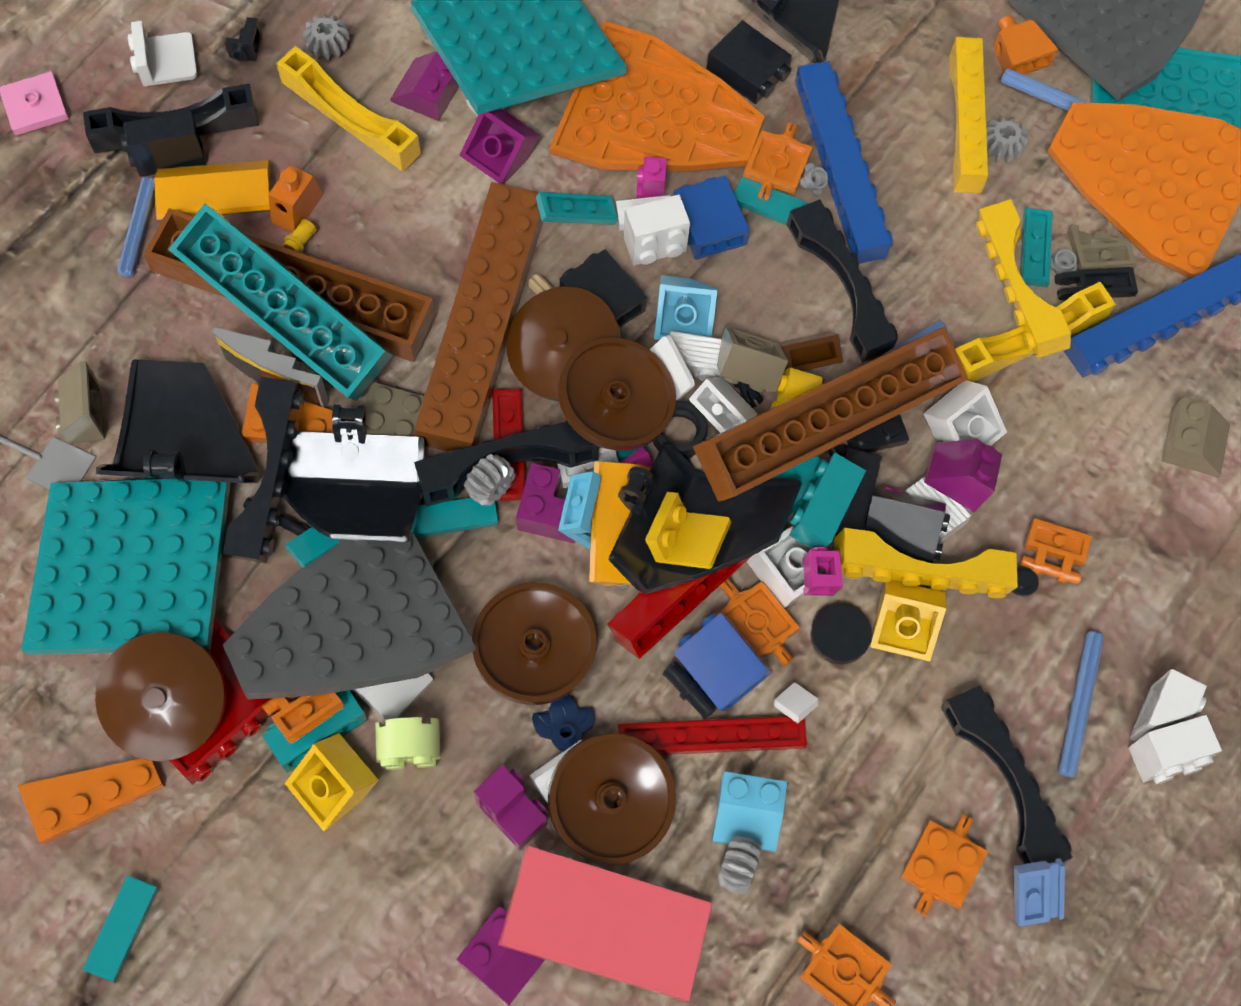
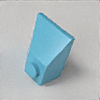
M661 275L654 339L660 340L663 336L670 335V331L712 337L717 289L690 278Z

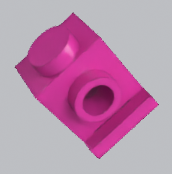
M644 158V168L638 167L636 198L664 196L667 158Z
M815 547L802 558L805 581L804 596H834L843 587L840 551H829L827 547Z

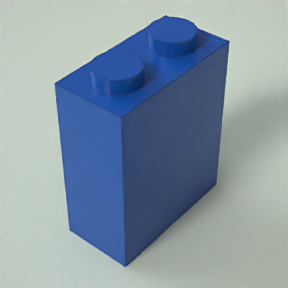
M726 176L719 178L711 177L704 182L684 185L674 190L673 196L680 195L690 222L688 245L695 260L747 245L750 230Z
M713 613L701 623L703 628L695 635L690 633L679 641V648L674 654L720 711L727 712L771 675L773 671L726 614L720 613L717 615Z

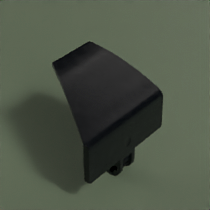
M738 0L814 64L826 62L839 0Z
M132 360L113 464L97 466L96 474L230 483H258L260 481L261 474L205 363Z
M334 404L332 412L333 433L298 431L296 439H292L290 450L293 453L291 466L286 468L284 475L286 492L283 498L310 526L330 539L409 542L415 529L422 500V492L414 462L425 458V438L422 436L366 434L365 406L358 405V408H342L341 405Z
M663 444L650 471L641 467L630 468L627 474L628 481L625 486L621 487L618 493V498L630 510V514L610 553L609 561L634 588L645 594L667 589L712 574L749 558L779 542L802 484L798 479L771 478L735 497L718 502L705 472L695 470L687 459L671 444ZM667 492L678 493L688 513L730 518L731 525L711 569L655 561L645 538Z

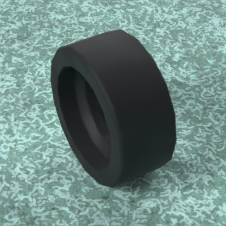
M676 401L672 418L684 417L692 421L696 427V436L689 443L675 444L666 440L662 433L653 441V444L659 451L663 444L669 443L687 459L696 454L693 446L705 441L708 424L705 416L693 404Z

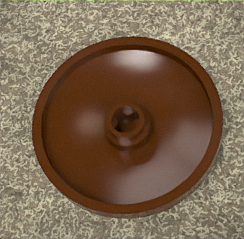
M577 287L551 288L532 297L515 315L507 335V357L514 375L529 391L544 399L559 401V378L569 357L579 347L590 341L610 337L621 338V331L613 312L595 294Z
M615 337L600 338L582 345L569 357L559 378L558 398L568 423L584 439L605 449L629 451L650 444L662 434L674 414L676 392L668 369L653 352L631 340Z
M531 582L518 584L494 596L480 612L472 634V641L476 649L473 651V657L477 670L485 683L500 696L519 704H548L574 692L588 676L596 655V630L588 610L570 592L547 583Z
M170 632L141 635L120 646L104 664L95 692L98 718L109 738L130 755L151 761L177 759L190 754L204 745L220 725L227 701L224 675L213 655L197 641L187 636Z
M623 734L596 735L573 746L558 762L548 789L549 815L558 836L576 854L601 864L628 863L648 854L662 841L668 832L676 808L675 784L664 759L647 743Z

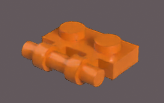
M1034 518L1031 521L1024 548L1036 552L1035 557L1023 555L1019 566L1032 569L1036 575L1042 573L1055 577L1057 582L1064 584L1070 582L1078 585L1082 573L1072 571V564L1082 567L1086 563L1092 536ZM1046 555L1062 560L1061 565L1057 566L1045 562Z
M335 693L319 696H301L290 704L289 702L296 697L272 698L262 705L268 716L278 709L280 710L271 718L290 745L344 708L342 701Z

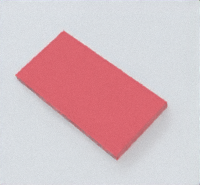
M527 846L498 945L675 999L689 1001L712 903Z

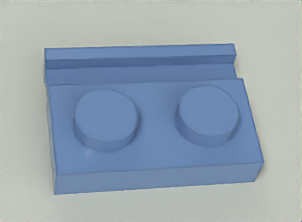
M1059 858L1055 859L1054 863L1041 861L1014 866V919L1018 926L1050 922V918L1058 917L1059 920L1064 919L1065 865Z

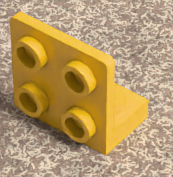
M667 492L645 540L656 562L711 569L731 525L729 517L688 513L678 493Z

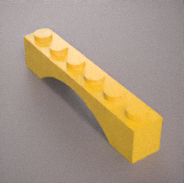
M956 37L949 56L950 79L953 84L956 103L953 186L954 192L981 194L988 178L983 38Z
M294 46L277 62L282 84L403 172L421 155L419 137L416 133L398 120L379 116L359 104L343 91L313 58L298 47Z
M1009 199L979 209V221L975 223L980 238L984 237L987 242L985 243L987 256L989 259H994L996 263L994 265L998 281H1003L1006 286L1004 287L1008 304L1013 303L1015 307L1013 311L1015 321L1018 326H1023L1025 330L1023 336L1028 350L1033 349L1036 358H1041L1069 349L1071 331L1062 311L1038 297L1025 284L1018 272L1014 255L1021 236V220L1012 200Z
M1099 282L1075 293L1056 308L1062 311L1072 337L1106 321L1116 304L1102 283ZM1023 326L996 336L977 338L955 348L968 376L967 381L975 382L1033 355V349L1028 350L1023 336L1025 330Z
M844 528L834 538V551H840L841 571L847 578H860L864 576L871 577L876 582H890L892 580L902 582L903 585L911 587L921 584L931 586V589L940 591L956 589L962 594L985 593L990 598L1006 597L1008 593L1017 588V553L987 549L980 555L964 562L935 564L916 560L898 552L885 543L875 532Z

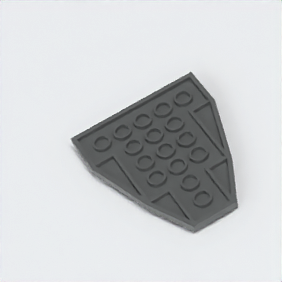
M1009 0L1008 3L1027 20H1033L1059 49L1115 99L1120 101L1159 76L1193 29L1206 0Z
M414 533L409 542L340 539L336 546L307 567L301 568L270 594L223 644L247 699L319 696L415 679L476 650L470 635Z

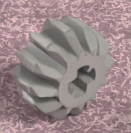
M324 13L322 18L313 16V22H306L303 39L309 53H314L317 59L325 56L329 61L330 56L334 55L339 58L340 51H347V43L350 40L349 32L344 21L338 20L336 15L328 18Z
M1002 116L997 121L991 120L986 127L987 156L996 157V163L1001 159H1004L1007 164L1012 161V158L1018 160L1028 145V130L1022 129V122L1014 123L1013 116L1008 121Z
M490 454L485 459H480L476 466H473V470L467 474L464 487L475 502H479L482 506H490L494 501H499L503 494H506L507 489L512 486V481L516 474L513 472L514 469L508 461L498 455Z
M733 837L729 843L718 877L719 885L727 888L728 891L746 894L750 890L762 853L761 844L753 842L752 839L746 837Z

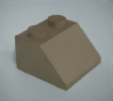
M725 325L717 362V368L722 378L733 384H738L739 381L749 384L750 388L761 393H765L766 390L775 393L788 363V359L780 344Z
M82 361L58 378V390L54 391L55 404L60 411V417H56V429L59 435H63L68 444L105 439L101 386L87 362Z
M1182 397L1171 411L1162 462L1220 477L1230 424L1212 404Z

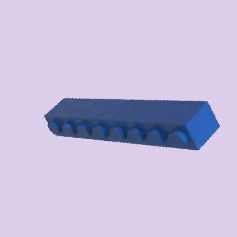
M830 61L798 66L795 84L822 167L828 175L827 183L850 253L856 256L858 264L886 259L889 249L893 245L892 234L889 230L886 231L884 211L882 207H878L876 187L873 183H870L868 177V163L862 159L860 140L855 138L853 133L854 124L852 116L847 115L845 95L840 93L838 88V74L832 70Z
M1241 254L1072 337L1070 348L1064 350V353L1082 378L1091 373L1096 376L1105 371L1109 364L1115 361L1117 364H1120L1129 359L1133 352L1137 350L1144 352L1150 349L1157 340L1161 338L1168 340L1175 336L1179 329L1185 326L1187 329H1190L1197 325L1203 317L1207 315L1214 317L1231 303L1233 306L1240 304Z

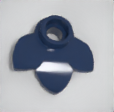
M566 696L552 702L549 712L534 713L532 715V722L536 733L540 737L552 740L553 745L564 752L583 739V734L592 729L595 715L591 707L578 710L574 700ZM565 733L572 734L570 737L567 738L561 736Z

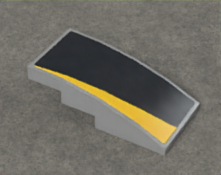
M214 327L213 335L224 359L244 375L257 383L260 382V377L296 382L303 389L302 392L305 394L306 402L324 408L327 407L329 399L321 376L300 371L296 358L277 354L270 340Z

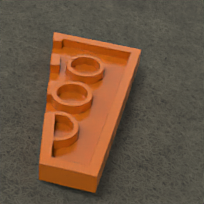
M252 383L242 436L245 441L267 443L261 417L254 406L259 385ZM304 401V406L302 410H298L296 421L299 423L298 431L333 433V410Z
M141 758L17 785L38 840L42 845L164 788L154 761Z

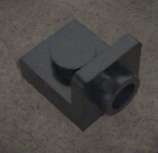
M247 17L244 28L240 29L239 39L226 38L225 46L231 59L256 61L263 36L258 18Z

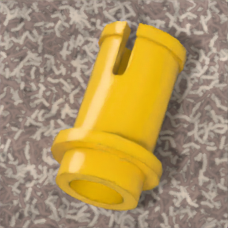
M302 219L292 234L285 236L283 247L302 253L304 251L303 246L317 231L315 225L306 219Z

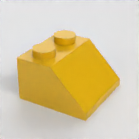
M891 580L890 582H884L870 647L930 662L946 611L945 592L920 586H905L899 581Z
M340 733L313 744L284 784L320 828L326 831L363 801L379 780Z

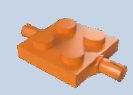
M792 122L787 123L784 134H773L761 130L745 167L743 177L762 184L758 193V197L761 200L763 196L764 201L769 200L773 188L793 195L796 193L813 147L800 143L794 138L798 129L795 123L792 129Z
M730 579L723 582L720 588L729 597L730 601L725 608L716 614H726L762 658L774 654L783 667L793 662L794 658L791 657L783 645L787 639L799 631L800 627L763 581L753 588L742 592L738 591Z
M961 815L955 830L946 829L930 820L901 876L902 880L915 886L922 893L914 909L919 914L924 903H926L921 916L927 917L934 900L945 902L960 910L988 853V850L972 843L966 837L972 823H974V820L969 817L963 828L962 826L967 818L966 815Z
M837 924L829 937L821 942H818L804 930L796 942L813 954L811 955L809 965L799 977L803 982L834 1006H864L872 1000L879 1006L895 1005L896 1001L880 990L883 978L892 966L890 962L840 924Z

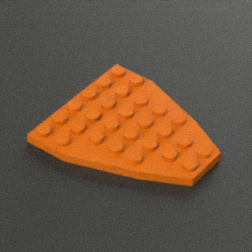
M603 20L600 29L627 65L626 74L574 88L550 144L549 154L600 170L638 171V167L644 168L645 157L667 158L666 171L674 172L746 166L762 129L765 116L722 79L656 36Z
M1073 102L1047 150L1084 198L1149 259L1190 279L1207 271L1241 202V129L1218 118L1134 104Z

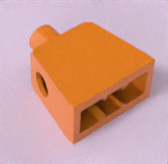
M1008 15L998 22L1001 30L998 32L995 40L994 50L1003 73L1006 69H1011L1026 75L1051 66L1058 49L1033 20L1017 24L1014 18Z
M288 166L280 173L279 180L268 196L271 223L292 233L302 219L309 217L323 196V192L312 175L293 166Z

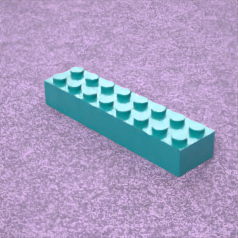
M206 203L168 249L347 398L357 401L393 356V354L276 258Z

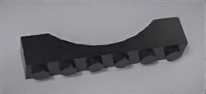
M250 83L221 88L214 95L201 102L171 111L134 112L108 107L83 112L86 137L94 154L123 149L120 135L125 134L124 122L191 111L199 134L206 135L258 126L259 121Z
M820 199L791 210L786 225L798 247L824 261L836 273L846 289L852 309V330L849 340L861 362L864 363L877 358L894 348L898 340L897 330L885 317L884 307L880 300L875 299L871 291L869 279L866 276L863 277L860 272L856 256L853 253L850 254L843 233L836 229L831 211L824 207Z
M260 377L254 406L261 417L266 433V468L261 484L252 501L238 517L229 523L223 554L230 558L266 564L267 557H270L273 553L274 539H271L273 528L279 524L280 497L283 498L286 492L284 475L286 468H290L292 463L291 442L292 439H296L299 429V423L296 421L298 410H302L305 401L303 389L296 382Z
M566 420L565 422L550 426L544 425L532 431L514 433L502 439L484 441L472 447L454 449L442 455L428 456L422 460L415 461L414 465L426 507L456 499L465 488L464 483L467 480V474L473 470V466H476L480 459H485L487 455H498L510 464L522 461H542L572 468L598 461V446L579 435Z
M979 685L948 699L941 709L954 734L984 752L998 767L1010 787L1018 814L1016 851L1023 864L1041 861L1054 863L1055 859L1059 858L1064 864L1072 859L1073 856L1070 853L1072 852L1071 844L1064 834H1060L1056 827L1055 815L1052 809L1042 801L1039 795L1040 787L1035 778L1028 775L1024 767L1025 760L1018 748L1013 747L1008 738L1010 736L1008 727L1003 720L998 719L994 712L995 706L991 696L984 692Z

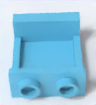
M595 472L571 475L558 531L589 550L591 549L592 515L601 476Z

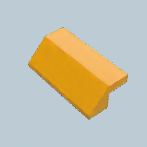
M259 160L158 169L154 178L157 220H162L169 208L195 216L205 203L221 214L270 210L268 198L271 191L269 181L271 172L270 161Z
M594 462V472L601 476L592 515L589 582L606 587L621 585L633 587L609 561V556L630 514V510L618 498V493L621 487L625 486L628 481L627 474L630 468L641 467L650 471L651 468L643 465Z

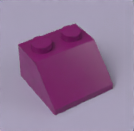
M436 51L414 58L390 100L392 103L440 121L459 85Z
M502 108L478 115L459 156L498 183L505 184L529 159L540 134Z
M978 439L938 442L933 446L924 483L975 512L995 491L1002 454L994 447L986 445Z
M498 906L456 960L462 968L510 1006L546 959L498 945L507 912Z

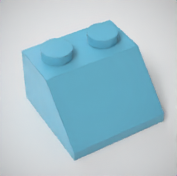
M724 771L720 780L712 842L729 845L731 839L735 836L752 839L753 842L761 844L762 850L776 852L784 813L787 781Z

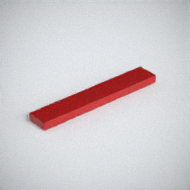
M788 716L621 723L617 725L618 734L640 739L650 745L660 755L806 749L807 747L805 718L796 723Z

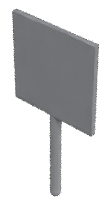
M0 436V443L37 459L26 479L48 490L51 483L81 482L97 458L55 437L51 438L40 455Z

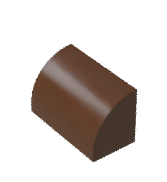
M824 332L778 342L788 359L785 370L794 368L806 371L843 362L839 334L833 332Z

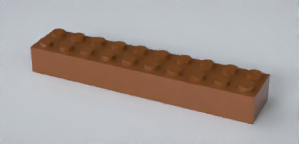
M495 182L490 184L414 430L415 436L425 438L426 447L451 452L454 449H464L478 445L492 398V390L495 388L505 354L508 331L517 313L543 224L536 201V196L539 192Z
M169 208L144 253L151 272L225 297L168 250L194 217ZM247 235L391 354L411 362L415 361L436 316L433 298Z
M944 326L693 446V449L718 502L735 497L968 380V376Z

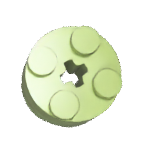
M422 717L385 720L386 726L380 721L376 722V762L381 763V767H385L386 770L405 769V763L413 762V765H417L418 768L436 767V760L441 758L439 719L430 718L431 724H422Z

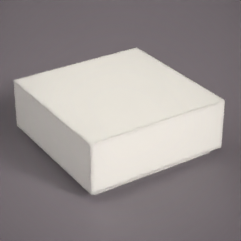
M794 682L775 699L774 707L796 723H799L818 706L819 699Z

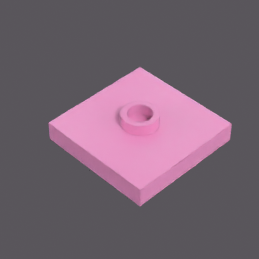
M52 71L0 87L1 98L15 136L68 120Z

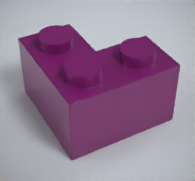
M531 463L516 515L517 530L575 544V540L558 531L565 499L557 498L561 484L560 469Z
M502 765L473 792L477 806L520 851L548 825V818L545 816L548 811L536 798L531 801L525 795L526 788L524 784L526 782L515 769L512 768L508 771Z

